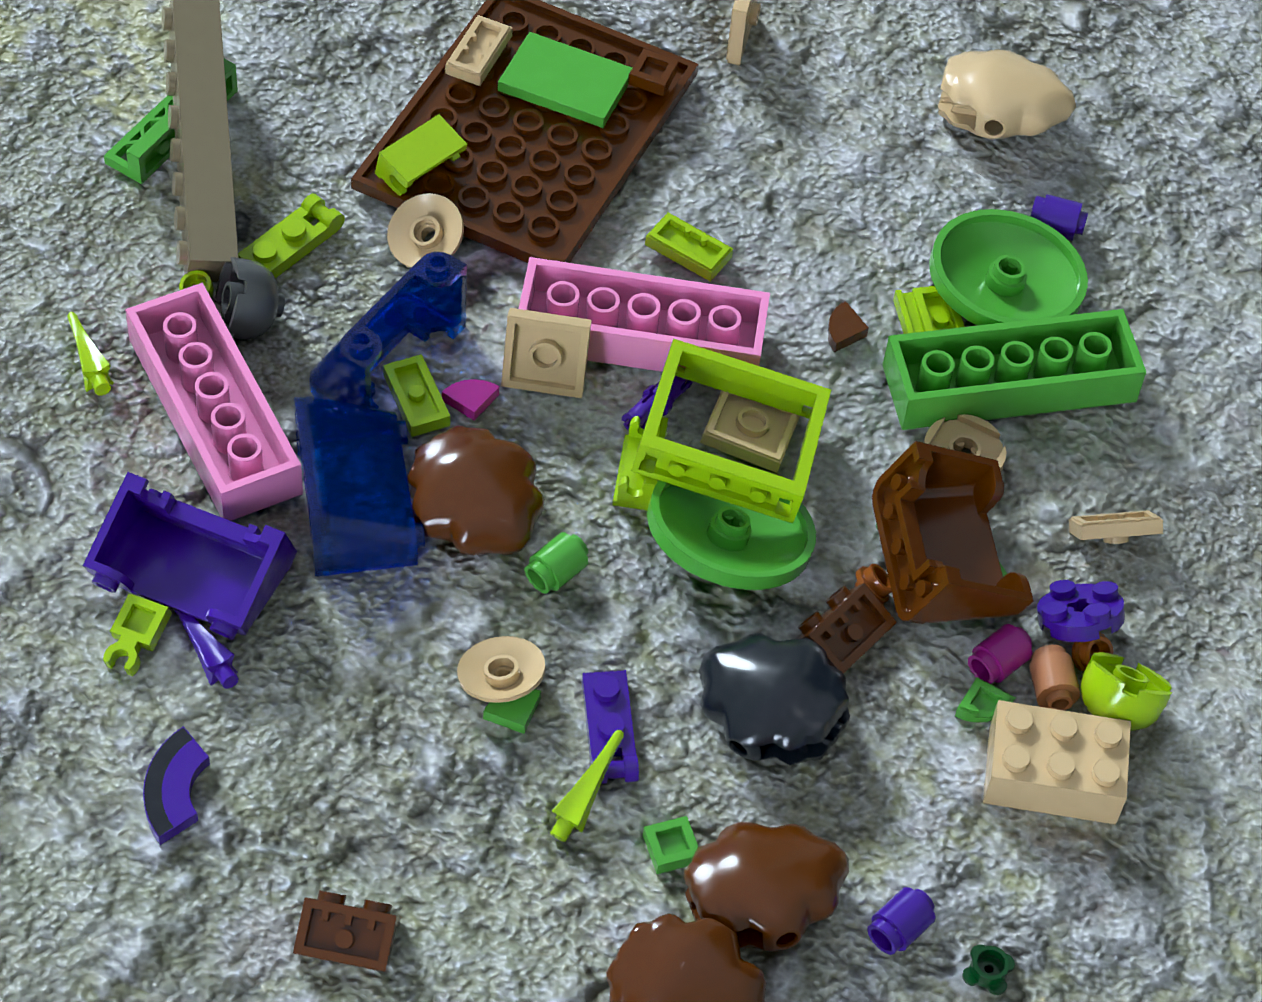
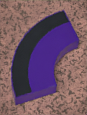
M184 726L166 739L157 750L149 764L144 780L143 801L149 828L159 845H162L198 821V814L190 800L191 790L199 774L210 765L209 756Z

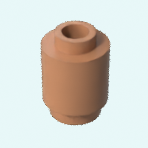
M1045 645L1035 650L1029 669L1038 705L1045 708L1068 710L1080 698V689L1072 657L1059 645Z

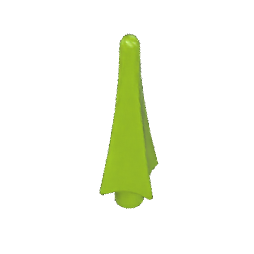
M69 312L67 318L78 349L85 390L88 392L94 389L97 395H106L110 392L111 385L114 384L109 376L111 365L92 342L76 313Z
M616 730L591 766L552 810L556 815L555 818L558 820L550 834L558 840L566 842L574 828L583 833L600 785L624 737L622 730Z

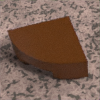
M846 301L834 309L829 319L828 342L834 352L867 337L869 327Z

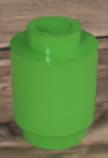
M561 532L529 558V564L525 566L524 571L530 583L541 593L547 594L550 590L557 591L588 566L587 555L589 551L580 537L575 534L569 535Z

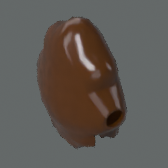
M457 425L444 433L435 435L429 442L422 444L415 450L414 464L407 476V480L412 486L409 493L413 499L412 516L417 528L426 537L453 542L456 549L466 555L473 556L485 553L509 555L522 551L530 542L534 524L542 515L545 499L538 487L534 485L537 471L535 462L531 455L520 445L511 441L496 439L488 429L466 428Z
M738 822L722 830L715 842L697 848L692 862L684 870L683 877L688 887L685 895L692 910L694 921L702 918H712L727 926L737 934L740 950L753 947L766 952L781 951L796 945L809 925L833 915L839 903V891L849 873V859L836 843L815 836L804 826L787 824L779 827H767L756 823Z
M668 913L650 922L637 923L606 971L607 981L610 986V1002H765L767 982L763 971L741 958L737 934L712 918H702L685 923L676 915Z

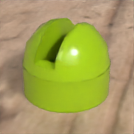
M190 271L180 280V290L203 283L210 297L212 298L214 295L213 283L208 274L203 271Z

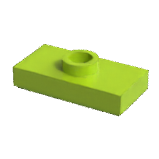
M669 212L646 235L645 239L646 246L710 282L730 261L733 255V248Z

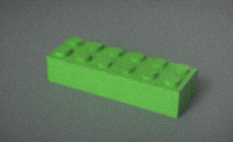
M1124 309L891 335L888 337L882 365L902 430L931 427L936 421L945 418L944 422L957 420L958 415H973L984 420L1137 402L1146 375V369Z

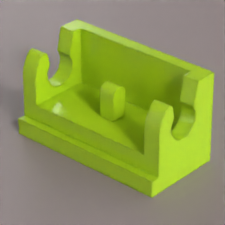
M438 114L380 151L375 174L379 179L382 178L396 194L401 196L407 192L406 188L411 186L415 180L447 159L455 161L460 158L459 153L466 150L467 143Z
M639 416L631 419L629 435L625 434L612 505L647 511L652 492L659 480L631 471L644 429L640 427ZM661 418L656 436L666 439L668 418ZM645 455V458L657 461V458Z

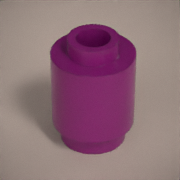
M1004 624L973 648L972 655L968 658V666L975 677L989 684L993 682L1000 683L1032 658V640L1021 627Z

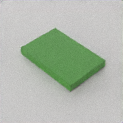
M529 32L499 79L498 91L604 128L629 85V73L632 67Z

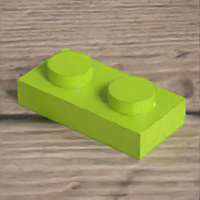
M422 354L383 365V376L411 437L450 426V414Z

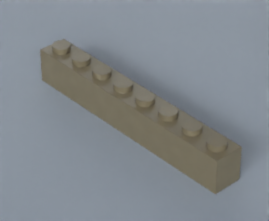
M171 0L169 7H163L162 30L169 31V39H165L164 62L171 63V72H167L166 95L173 96V105H169L168 128L175 129V138H171L170 161L177 162L178 172H173L172 194L173 196H179L180 206L175 207L174 227L175 230L182 232V241L177 242L176 259L177 265H184V275L190 271L200 270L207 273L212 282H218L225 262L232 263L231 257L238 258L220 1Z

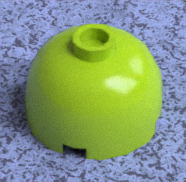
M1105 652L1094 653L1084 671L1081 682V696L1088 711L1095 716L1131 721L1130 731L1147 728L1157 721L1172 694L1170 692L1172 689L1171 684L1161 675L1138 663L1136 669L1122 665L1125 657Z

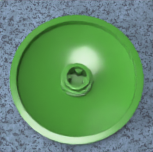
M999 209L977 210L952 219L937 235L929 259L931 279L940 296L954 311L976 325L1074 315L1078 313L1088 288L1087 271L1081 256L1074 246L1049 225L1033 217L1013 211Z
M659 480L654 487L648 504L647 521L649 529L660 548L674 562L690 573L712 583L730 588L763 590L779 587L791 582L806 569L816 544L815 525L803 503L800 505L794 522L790 523ZM779 498L780 502L786 504L790 503V501Z

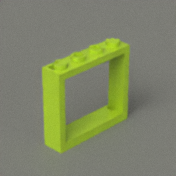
M673 338L631 471L793 523L806 491L831 389ZM678 376L808 418L809 421L793 480L656 436L674 377ZM645 455L655 457L657 461L647 459ZM779 498L790 501V503L786 504L780 502Z

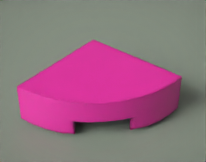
M463 380L445 388L442 391V399L446 404L475 421L499 396L500 386L485 380Z

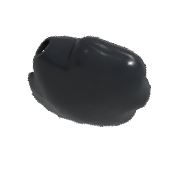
M762 633L749 634L737 642L714 647L702 659L698 670L703 688L700 702L702 710L708 719L724 726L727 745L732 751L744 758L756 761L777 758L789 766L810 760H821L826 755L828 749L837 742L840 732L845 729L850 720L847 708L850 702L846 693V677L842 671L829 665L826 651L811 639L800 638L777 641Z

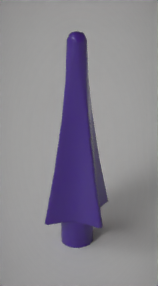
M174 610L193 644L210 686L218 680L225 689L235 686L239 680L236 675L238 671L232 666L235 655L213 637L194 617Z

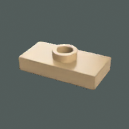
M477 15L445 64V74L481 86L511 39L512 27Z
M1148 510L1071 516L1069 518V533L1080 540L1103 539L1104 543L1122 544L1129 542V536L1163 534V519Z

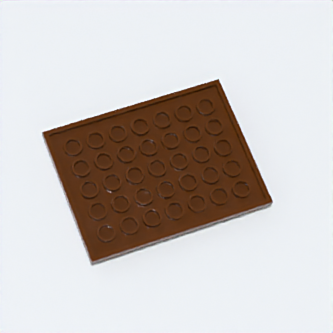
M486 0L352 176L351 189L396 208L408 199L420 194L431 193L444 196L456 205L462 215L464 237L526 263L529 262V257L570 263L697 76L699 64L541 0ZM477 15L512 27L511 39L481 86L445 74V64ZM529 32L632 68L643 49L679 60L678 71L664 96L628 85L604 128L498 91L499 79ZM440 114L467 143L466 150L459 153L460 158L457 160L447 159L415 180L411 186L406 188L407 192L399 196L382 178L379 179L375 174L379 152Z

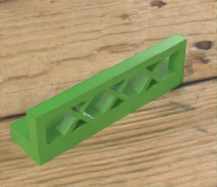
M224 58L226 96L228 101L238 92L236 64ZM166 96L104 155L106 165L143 184L170 157L171 138H175V129L168 128L169 105H173V96ZM125 153L127 154V161L121 158Z

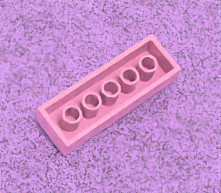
M529 257L518 309L592 320L587 361L662 372L674 338L759 366L770 293Z
M200 283L125 309L129 341L220 517L232 521L302 495L301 463L204 284Z

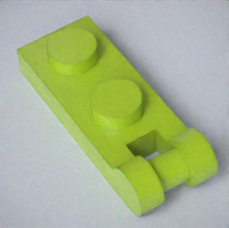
M312 193L303 200L301 207L238 253V258L261 263L277 278L340 230L345 221V216L335 208H327L325 200ZM314 219H317L320 222H318L315 226L310 224V222H312Z

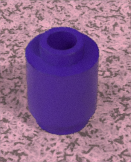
M1047 194L1046 198L1035 197L1030 217L1042 221L1057 230L1067 240L1073 241L1075 234L1083 235L1088 212L1081 211L1083 203Z
M903 887L872 916V923L867 928L872 942L881 951L889 955H893L897 951H905L935 922V906L932 899L920 889L914 890L909 887Z

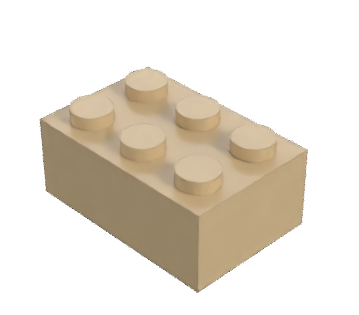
M998 700L989 727L983 803L1116 825L1127 799L1131 721Z

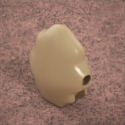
M1009 50L968 51L951 56L948 59L940 87L942 93L938 104V114L954 127L968 130L979 137L990 140L1005 139L1016 135L1034 136L1046 132L1052 126L1066 121L1074 112L1076 103L1073 92L1061 82L1054 71L1044 65L1033 63L1022 55Z

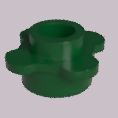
M975 945L970 951L972 958L970 966L965 968L962 973L964 982L969 986L979 985L985 987L993 995L1005 993L1008 986L1005 980L1007 974L1013 971L1015 967L1014 959L996 946ZM990 967L993 972L987 973L984 968Z

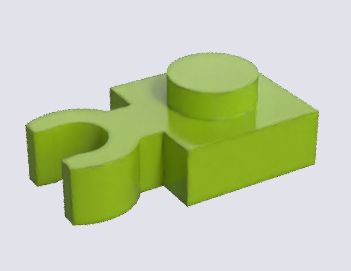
M129 593L110 629L113 638L118 639V642L111 644L104 653L103 661L107 668L112 669L119 657L127 656L128 660L125 663L124 669L128 675H135L140 668L141 661L138 654L141 648L151 652L154 651L172 615L170 609L167 606Z

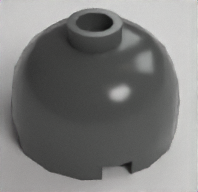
M231 257L232 263L225 262L219 276L215 302L221 303L222 319L234 340H249L266 333L273 325L275 317L282 316L285 296L283 293H279L278 282L268 268L261 263L249 259Z

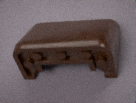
M915 441L877 480L873 489L872 505L896 612L902 621L925 624L1016 616L1034 602L1026 576L1017 572H1010L1004 577L1002 575L987 515L1004 494V482L998 460Z

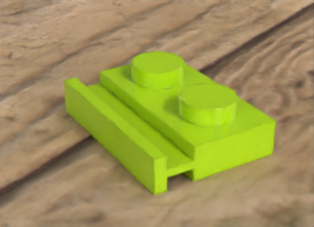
M935 286L912 288V292L908 293L895 290L893 302L903 334L965 327L962 316L943 300Z

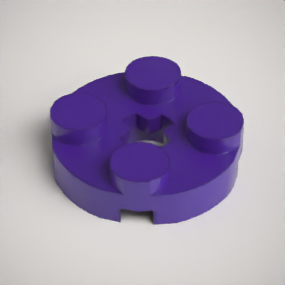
M1058 580L1051 583L1050 592L1044 595L1037 604L1038 625L1042 631L1044 627L1050 629L1051 637L1066 642L1100 639L1099 631L1111 627V633H1114L1123 626L1125 622L1124 600L1118 593L1117 584L1110 581H1102L1096 584H1075L1070 580Z

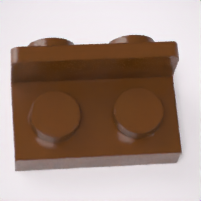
M865 583L851 590L843 586L825 601L829 608L820 615L817 611L798 626L801 634L796 639L808 638L819 644L827 653L829 665L842 671L844 674L897 622Z
M319 890L317 899L304 898L293 954L383 972L388 971L397 925L400 926L401 916L391 914L392 905L364 900L363 908L345 905L346 895Z

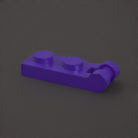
M626 670L582 673L590 764L594 762L604 749L616 730H622L624 737L613 756H621V760L611 761L601 784H607L608 779L624 778V782H638L639 765L635 748Z

